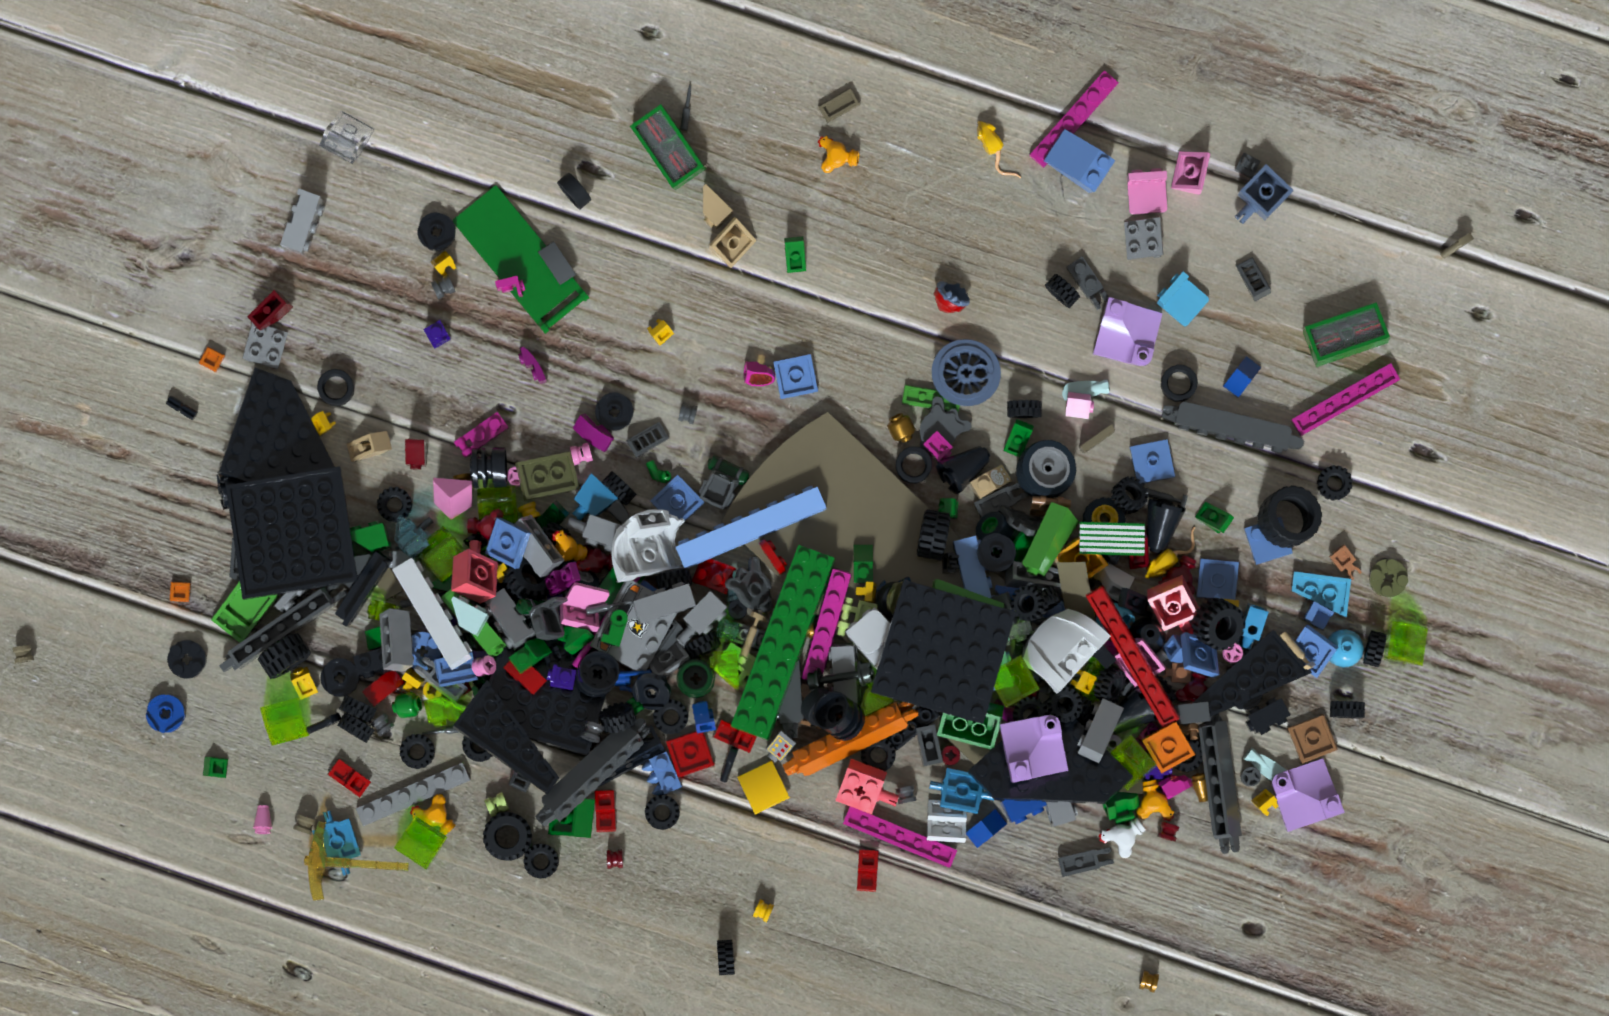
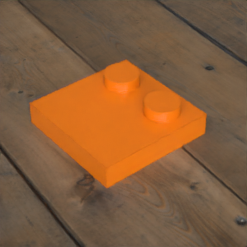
M1177 721L1142 739L1161 774L1195 755Z

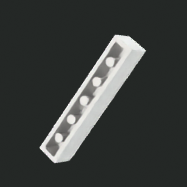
M410 558L393 568L395 576L449 667L453 670L472 658L469 654L472 651L467 641L462 642L460 638L462 633L458 626L455 625L453 627L450 621L453 619L448 609L443 610L440 604L444 602L438 593H433L431 588L434 585L429 577L424 578L422 572L425 570L420 562H415L413 558Z

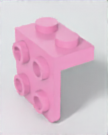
M1155 168L1151 169L1150 172H1143V170L1139 169L1128 173L1127 189L1130 214L1164 213L1167 211V171Z
M574 583L565 597L568 601L560 605L561 624L597 632L599 629V612L587 615L586 607L604 604L609 597V591L581 583Z

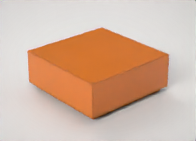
M207 347L199 364L217 372L225 355Z
M171 582L170 601L190 602L191 583Z

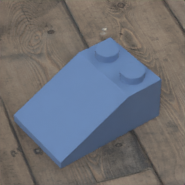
M1066 129L1062 131L1043 160L1088 193L1097 190L1115 162L1106 153Z

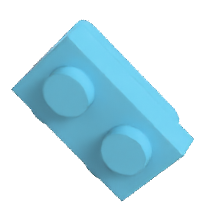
M1184 271L1181 275L1177 273L1170 280L1172 285L1168 289L1164 287L1157 295L1160 298L1157 304L1182 326H1188L1208 303L1209 298L1188 280L1189 276Z

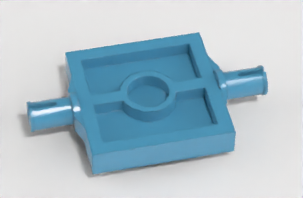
M947 768L942 783L930 782L929 789L941 790L940 807L978 814L982 799L994 801L972 776L965 771Z
M331 811L324 812L326 824L322 828L312 831L323 866L326 868L332 865H340L343 876L350 874L347 862L352 858L361 856L350 819L340 822L334 821Z

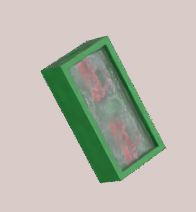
M660 104L630 125L674 190L679 189L707 169L663 105Z
M1377 302L1305 326L1303 330V335L1316 367L1387 344L1390 339Z

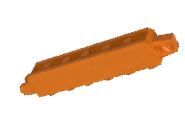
M894 702L865 716L862 730L851 740H837L829 734L792 752L793 757L791 760L782 765L785 773L788 776L794 773H803L804 776H809L905 729L908 726L907 722L918 716V710L912 709L907 711L914 704L907 702L897 704V702Z

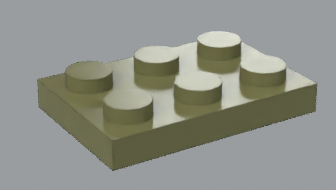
M571 451L515 463L524 501L580 488Z

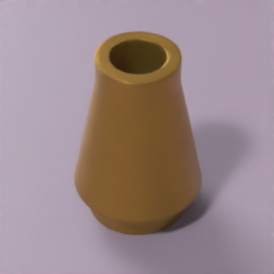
M1205 773L1192 775L1193 788L1199 802L1208 801Z

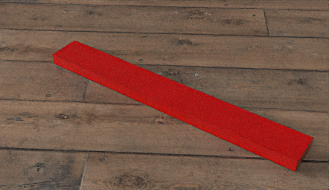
M1102 585L1087 593L1085 596L1106 632L1111 636L1110 639L1162 728L1179 720V714L1105 587Z

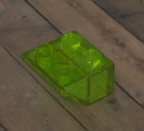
M516 486L477 489L479 520L486 514H490L495 508L503 511V519L513 524L519 520Z
M442 526L413 551L421 563L437 579L443 582L452 575L453 556L465 551V549Z
M1398 621L1389 622L1384 660L1423 666L1428 628Z
M443 696L424 700L428 723L434 725L435 728L446 726L448 721L455 723L464 711Z
M293 698L260 707L264 726L272 746L310 736L306 730L307 724L300 698Z
M1132 735L1127 737L1111 752L1133 775V779L1124 786L1127 791L1157 767L1156 763Z
M415 816L394 849L428 870L448 837Z

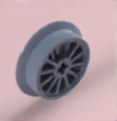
M969 339L953 341L937 353L932 364V380L935 388L943 398L956 405L974 406L983 403L995 393L1000 383L1001 368L996 355L990 348L978 341ZM960 355H968L967 364H963ZM971 356L978 359L972 366L969 365ZM957 357L960 367H958L953 361H951V359ZM948 363L956 371L945 369V365ZM980 370L985 373V376L979 378L975 375V372ZM964 371H966L967 375H969L968 378H965V375L963 374ZM943 374L953 375L955 377L945 379ZM957 381V383L952 388L947 385L948 383ZM984 382L987 383V384H986L985 386H983V387H981V386L979 385V384L984 383ZM961 384L962 387L959 394L954 390ZM971 384H972L975 388H977V389L979 390V392L973 393ZM965 385L970 395L963 394Z

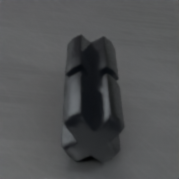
M170 396L166 401V405L176 411H180L181 414L191 420H194L198 412L186 404L184 405L183 402L173 396Z

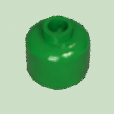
M414 692L401 693L395 697V702H392V709L400 718L415 717L422 710V701L420 696Z

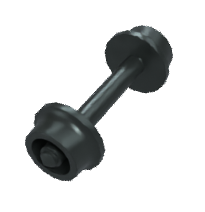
M858 661L857 671L823 676L821 669L816 668L815 671L807 674V684L810 691L818 688H825L824 684L859 678V682L863 687L867 683L874 681L875 671L870 662L863 663L862 661Z

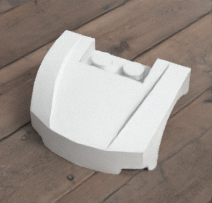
M646 510L633 515L617 528L612 543V562L617 581H631L641 576L684 569L675 548L676 532L685 520L683 518L678 519L677 516L669 514L667 510Z
M1070 609L1064 610L1049 617L1033 631L1023 647L1021 657L1022 668H1029L1036 672L1057 694L1111 636L1086 615Z

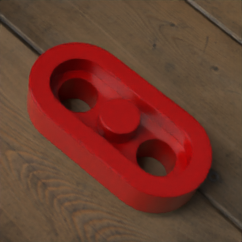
M763 539L758 544L779 575L785 572L787 564L782 556L777 557L774 552L776 548L771 540L766 541Z

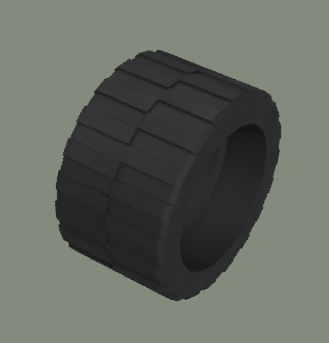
M1294 485L1283 487L1267 497L1260 505L1257 515L1258 526L1265 539L1281 548H1292L1307 541L1317 533L1322 523L1321 506L1317 498L1309 490ZM1280 501H1288L1300 510L1303 517V527L1299 533L1289 532L1279 523L1276 509Z

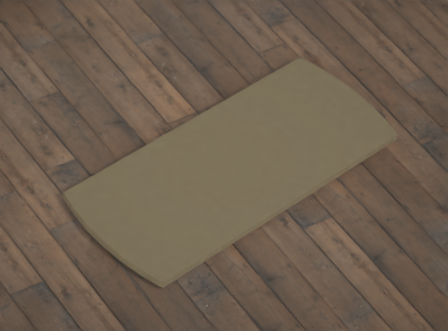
M829 412L796 432L760 465L738 493L721 522L726 526L732 523L731 519L735 517H747L749 512L759 508L761 511L766 509V505L777 500L778 503L785 501L784 497L792 493L799 495L803 493L802 489L813 486V488L818 487L826 505V510L744 544L783 582H785L798 545L834 557L836 561L833 568L852 573L846 597L853 599V607H858L859 600L864 601L865 597L856 595V587H866V583H854L853 545H873V582L877 584L876 600L873 604H877V594L882 586L892 581L902 582L903 579L932 588L933 581L939 579L964 588L959 568L955 569L954 573L942 574V560L917 556L923 515L926 509H930ZM950 528L944 554L955 553L953 541L961 539ZM763 539L766 541L771 540L776 548L774 552L777 557L782 556L786 562V571L779 575L758 544ZM985 570L986 577H990L992 582V588H989L991 596L997 595L994 591L995 586H1005V580L996 572ZM829 580L825 588L824 594L822 596L821 602L819 604L818 610L816 612L818 616L821 612ZM850 612L848 623L854 622L855 613ZM883 615V616L887 619V621L890 623L891 620H892V618H889V617ZM1017 622L1012 625L1005 652L1009 651L1011 663L1008 664L1010 671L1014 670L1016 681L1013 682V687L993 691L990 703H994L999 699L1015 706L1021 700L1023 681L1030 683V680L1027 681L1026 677L1022 676L1020 669L1011 668L1017 629L1022 627L1035 630L1039 625L1025 622ZM846 632L845 636H840L847 643H853ZM858 649V654H859L866 662H870V661L863 655V653ZM1089 660L1084 664L1085 668L1088 665ZM1080 677L1072 678L1067 684L1072 685L1071 681H1079ZM1042 681L1039 687H1043L1046 682ZM1039 692L1038 700H1042L1041 703L1043 704L1049 698V695ZM1067 697L1061 698L1059 702L1062 704ZM914 705L913 707L918 709L921 706ZM1026 709L1023 712V718L1026 719L1035 710ZM941 716L931 723L932 725L935 724L937 730ZM1002 718L1001 724H1002V723H1007V722ZM1000 728L994 747L1002 741ZM948 739L974 765L991 751V749Z

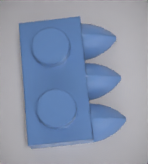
M667 752L649 759L642 766L643 771H654L648 777L647 782L652 784L659 783L654 788L652 794L665 795L682 787Z

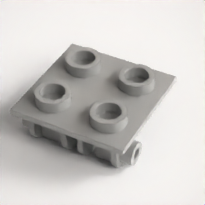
M1160 217L1124 222L1127 260L1146 257L1159 258L1163 255Z
M252 323L242 358L249 362L253 361L278 369L288 332L269 326L260 331Z

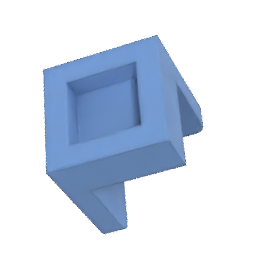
M1314 601L1311 603L1303 620L1323 630L1334 612Z
M1173 634L1162 648L1171 662L1183 663L1181 636Z

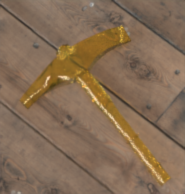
M323 821L318 822L309 850V856H305L304 859L305 865L308 866L309 885L313 901L324 900L322 881L326 867L409 871V863L327 857L324 846L326 822Z

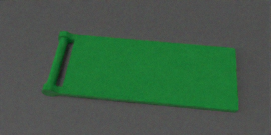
M497 186L491 188L452 220L454 225L500 280L513 276H518L519 280L523 279L525 291H522L523 296L519 297L516 287H513V290L510 292L545 334L550 331V327L582 301L589 299V296L573 277L559 285L538 253L539 250L546 246L545 243ZM574 291H577L579 294L545 323L542 322V317Z

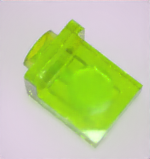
M372 600L368 606V619L380 621L379 614L389 608L399 610L400 605Z

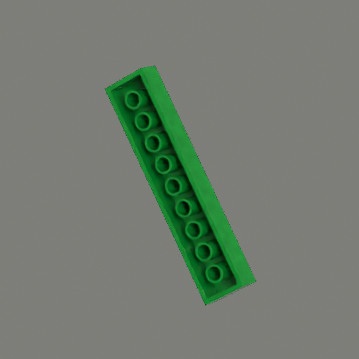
M798 545L731 723L732 728L769 741L836 561L834 557Z

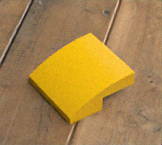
M772 761L737 777L754 814H758L790 798Z

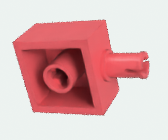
M472 540L469 542V549L453 556L451 591L481 604L496 596L498 562L481 555L482 543L478 540Z
M1183 575L1147 589L1148 602L1163 631L1179 625L1182 633L1189 632L1194 634V629L1189 620L1196 616V610L1199 609V606Z
M851 759L836 801L872 814L876 802L880 800L896 806L899 795L883 789L884 787L882 786L887 772Z

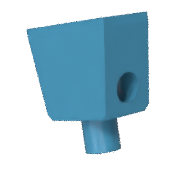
M591 473L574 498L579 506L572 514L579 521L587 514L597 517L607 510L618 498Z
M1247 604L1244 614L1245 621L1243 622L1246 625L1245 629L1242 630L1244 633L1241 647L1252 649L1254 639L1260 640L1269 613L1266 608ZM1254 625L1255 630L1253 632H1249V627Z

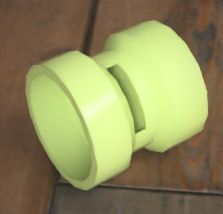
M503 792L497 794L494 798L484 799L491 817L496 816L500 811L505 812L509 810Z

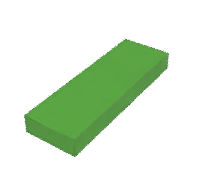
M905 385L902 399V404L932 409L933 398L941 397L943 399L944 411L946 412L956 409L959 413L960 406L943 398L937 390Z

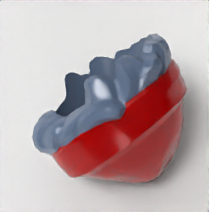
M944 281L937 283L933 294L940 311L944 313L961 312L969 305L970 298L965 288H961L959 283L948 284Z

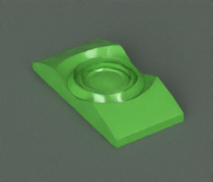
M239 581L211 621L241 643L253 631L279 594L243 600Z

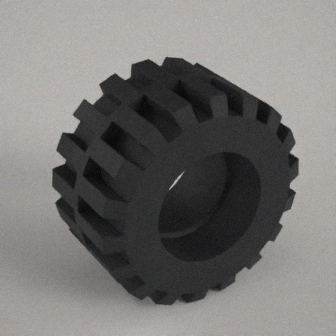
M926 509L917 546L918 557L942 560L951 520L949 513Z
M524 557L522 558L520 568L514 569L508 566L504 573L503 584L506 585L505 590L506 592L509 591V596L511 598L515 597L517 602L520 599L526 598L541 600L549 593L545 580L548 575L539 577ZM525 572L534 576L537 584L527 582L523 578L522 573Z
M1222 598L1208 599L1206 604L1202 603L1201 608L1196 610L1197 614L1193 617L1195 622L1192 624V628L1195 629L1193 633L1199 641L1219 651L1221 649L1228 650V646L1232 648L1235 642H1239V637L1243 636L1244 632L1242 630L1245 629L1246 625L1243 623L1245 617L1242 610ZM1222 619L1221 625L1216 629L1217 623Z
M294 633L284 637L263 651L258 657V661L269 678L275 679L303 663L310 656L311 652L299 633Z
M504 812L496 814L486 823L483 830V843L486 850L493 857L500 860L512 861L522 857L532 843L531 827L522 816L515 813ZM504 825L515 827L519 833L517 844L511 848L500 846L496 840L497 831Z

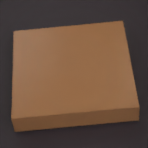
M1324 714L1287 728L1301 764L1338 750Z

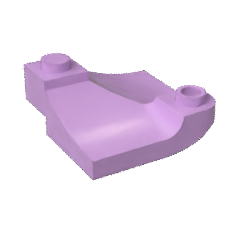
M1109 297L1101 319L1093 355L1131 365L1146 366L1152 360L1163 313ZM1140 353H1145L1146 358L1144 360L1140 359Z
M1044 715L999 724L1012 783L1068 771L1060 721L1057 717ZM1049 721H1052L1054 723V726L1051 729L1047 727V723Z
M1324 759L1276 774L1272 779V789L1287 832L1345 813ZM1280 779L1285 780L1284 786L1279 785Z

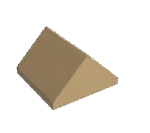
M734 217L709 244V249L727 266L732 268L757 240Z

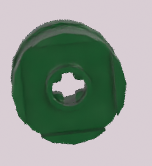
M688 660L678 669L677 684L686 696L696 699L701 698L713 689L715 683L714 671L704 660ZM694 674H698V677L702 678L701 681H698L697 685L694 684V681L690 680L691 677H694Z

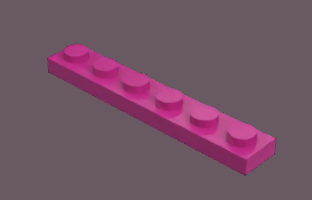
M1104 70L1029 156L1044 168L1047 163L1043 160L1062 131L1066 129L1074 134L1119 82Z
M1390 363L1298 415L1291 421L1299 435L1302 436L1398 382L1400 378Z
M836 568L832 570L802 679L807 680V674L815 671L816 668H820L824 675L829 657V649H831L852 573Z
M851 806L843 822L844 825L948 868L951 867L957 852L956 849L936 841H929L927 837Z

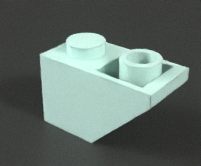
M453 596L451 600L459 626L478 637L489 617L485 613L487 610L479 605H476L474 608L468 604L469 600L462 596L458 598Z

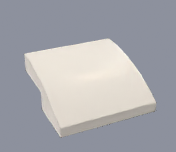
M928 800L927 840L965 843L967 812L940 807L941 800Z

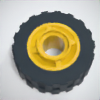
M1101 497L1092 501L1085 508L1082 522H1100L1099 517L1101 514H1105L1108 517V523H1125L1126 518L1125 513L1122 512L1123 509L1119 510L1117 508L1119 505H1114L1113 502L1115 500Z

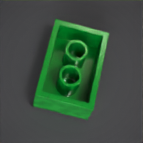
M989 703L983 724L942 713L937 736L992 750L1000 728L999 724L1002 721L1004 706Z

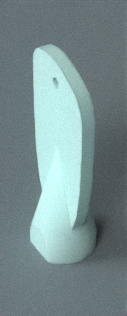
M1108 379L1100 382L1077 381L1067 383L1062 392L1063 399L1067 401L1068 392L1090 394L1091 397L1101 393L1109 394Z
M1252 747L1243 758L1251 762L1271 782L1276 774L1287 771L1272 759L1258 754ZM1280 779L1279 784L1284 782L1285 780Z

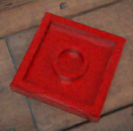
M697 731L666 741L678 778L715 766L704 732L697 733Z

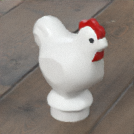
M1136 818L1131 820L1129 826L1117 824L1111 829L1102 830V833L1099 834V841L1104 844L1111 840L1116 842L1119 855L1123 858H1128L1132 853L1131 848L1135 843V836L1137 834L1142 835L1146 829L1140 820Z

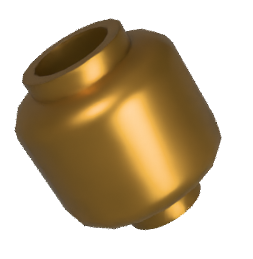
M899 413L889 419L890 422L887 427L895 441L901 440L904 443L913 438L912 434L915 432V426L909 415Z

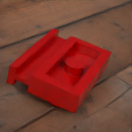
M709 559L698 564L692 582L727 594L728 589L725 586V581L733 578L732 575L736 568Z

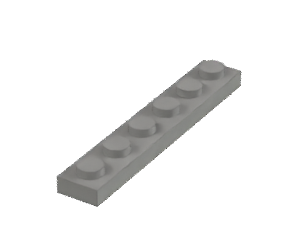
M462 762L356 808L362 825L366 826L429 799L436 794L470 781V778Z

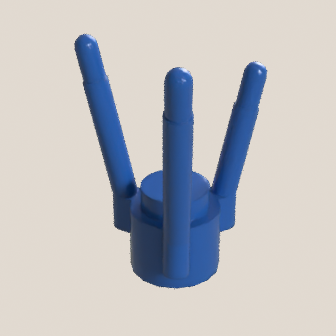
M651 669L646 671H620L615 686H620L622 691L632 692V688L627 687V685H631L632 676L651 673L652 671Z

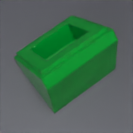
M1126 810L1116 814L1117 818L1114 821L1115 825L1125 824L1134 820L1135 816L1132 810Z

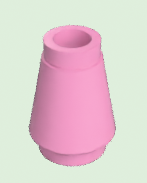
M267 805L257 806L253 826L255 834H270L272 823L269 806Z

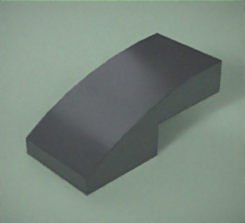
M554 241L538 251L559 285L576 275Z
M1208 702L1174 705L1180 716V719L1177 720L1178 725L1210 721Z

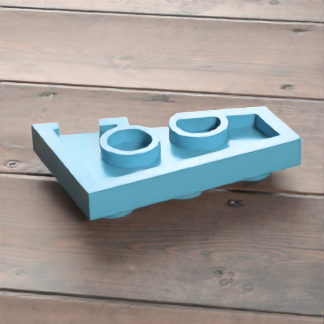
M1293 572L1292 592L1347 617L1351 579Z

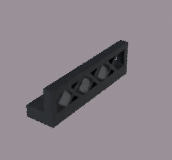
M378 550L375 551L358 577V581L354 583L335 612V615L344 620L342 624L346 627L353 623L393 562Z
M652 725L649 726V733H652L655 739L648 743L643 742L644 744L640 749L634 752L624 764L620 765L598 787L665 752Z

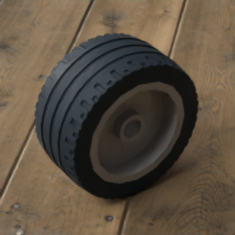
M1053 440L1038 441L1029 446L1020 455L1016 465L1018 483L1024 492L1032 497L1043 495L1047 498H1056L1069 489L1076 476V463L1073 454L1065 445Z

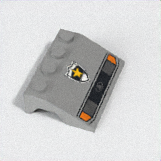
M632 580L624 581L613 603L628 600L633 602L636 600L635 597L647 594L648 597L654 595V592ZM633 604L610 608L590 646L598 651L609 653L617 661L634 671H646L677 613L639 625ZM616 610H623L628 616L620 647L599 641L601 634L608 633L610 614Z

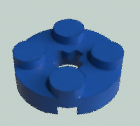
M158 695L147 706L146 719L148 724L154 730L161 733L176 731L186 718L184 705L178 698L171 695ZM162 709L170 710L171 713H169L170 717L168 719L161 717L163 714Z

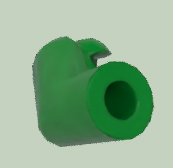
M654 460L646 463L653 480L666 483L671 479V473L667 470L658 469Z

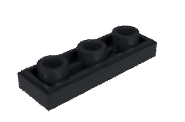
M924 707L918 708V716L908 721V726L905 729L887 737V739L896 750H899L917 735L916 728L930 725L941 716L940 712ZM910 723L914 724L915 728H911Z

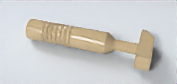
M751 612L750 616L756 619L753 626L749 629L740 655L745 657L748 656L756 635L758 621L767 623L766 618L756 612Z
M1286 631L1280 635L1296 656L1306 663L1303 667L1304 669L1309 670L1316 665L1313 661L1309 662L1305 653Z

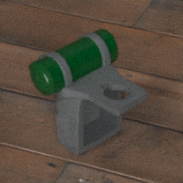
M713 455L709 458L707 464L711 472L708 479H704L702 482L699 498L724 510L727 506L731 505L736 495L734 490L738 484L743 486L748 481L749 471L724 460L722 457Z
M553 597L549 600L526 598L520 599L517 602L516 609L518 612L530 616L537 638L553 640L565 636L557 607L567 602V598Z

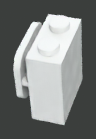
M874 607L872 610L868 609L864 612L858 622L851 623L847 628L846 634L877 670L890 623Z

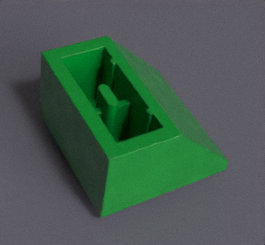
M374 521L368 523V527L365 528L360 526L350 528L352 541L370 552L375 553L377 550L380 552L392 549L387 527L384 523Z

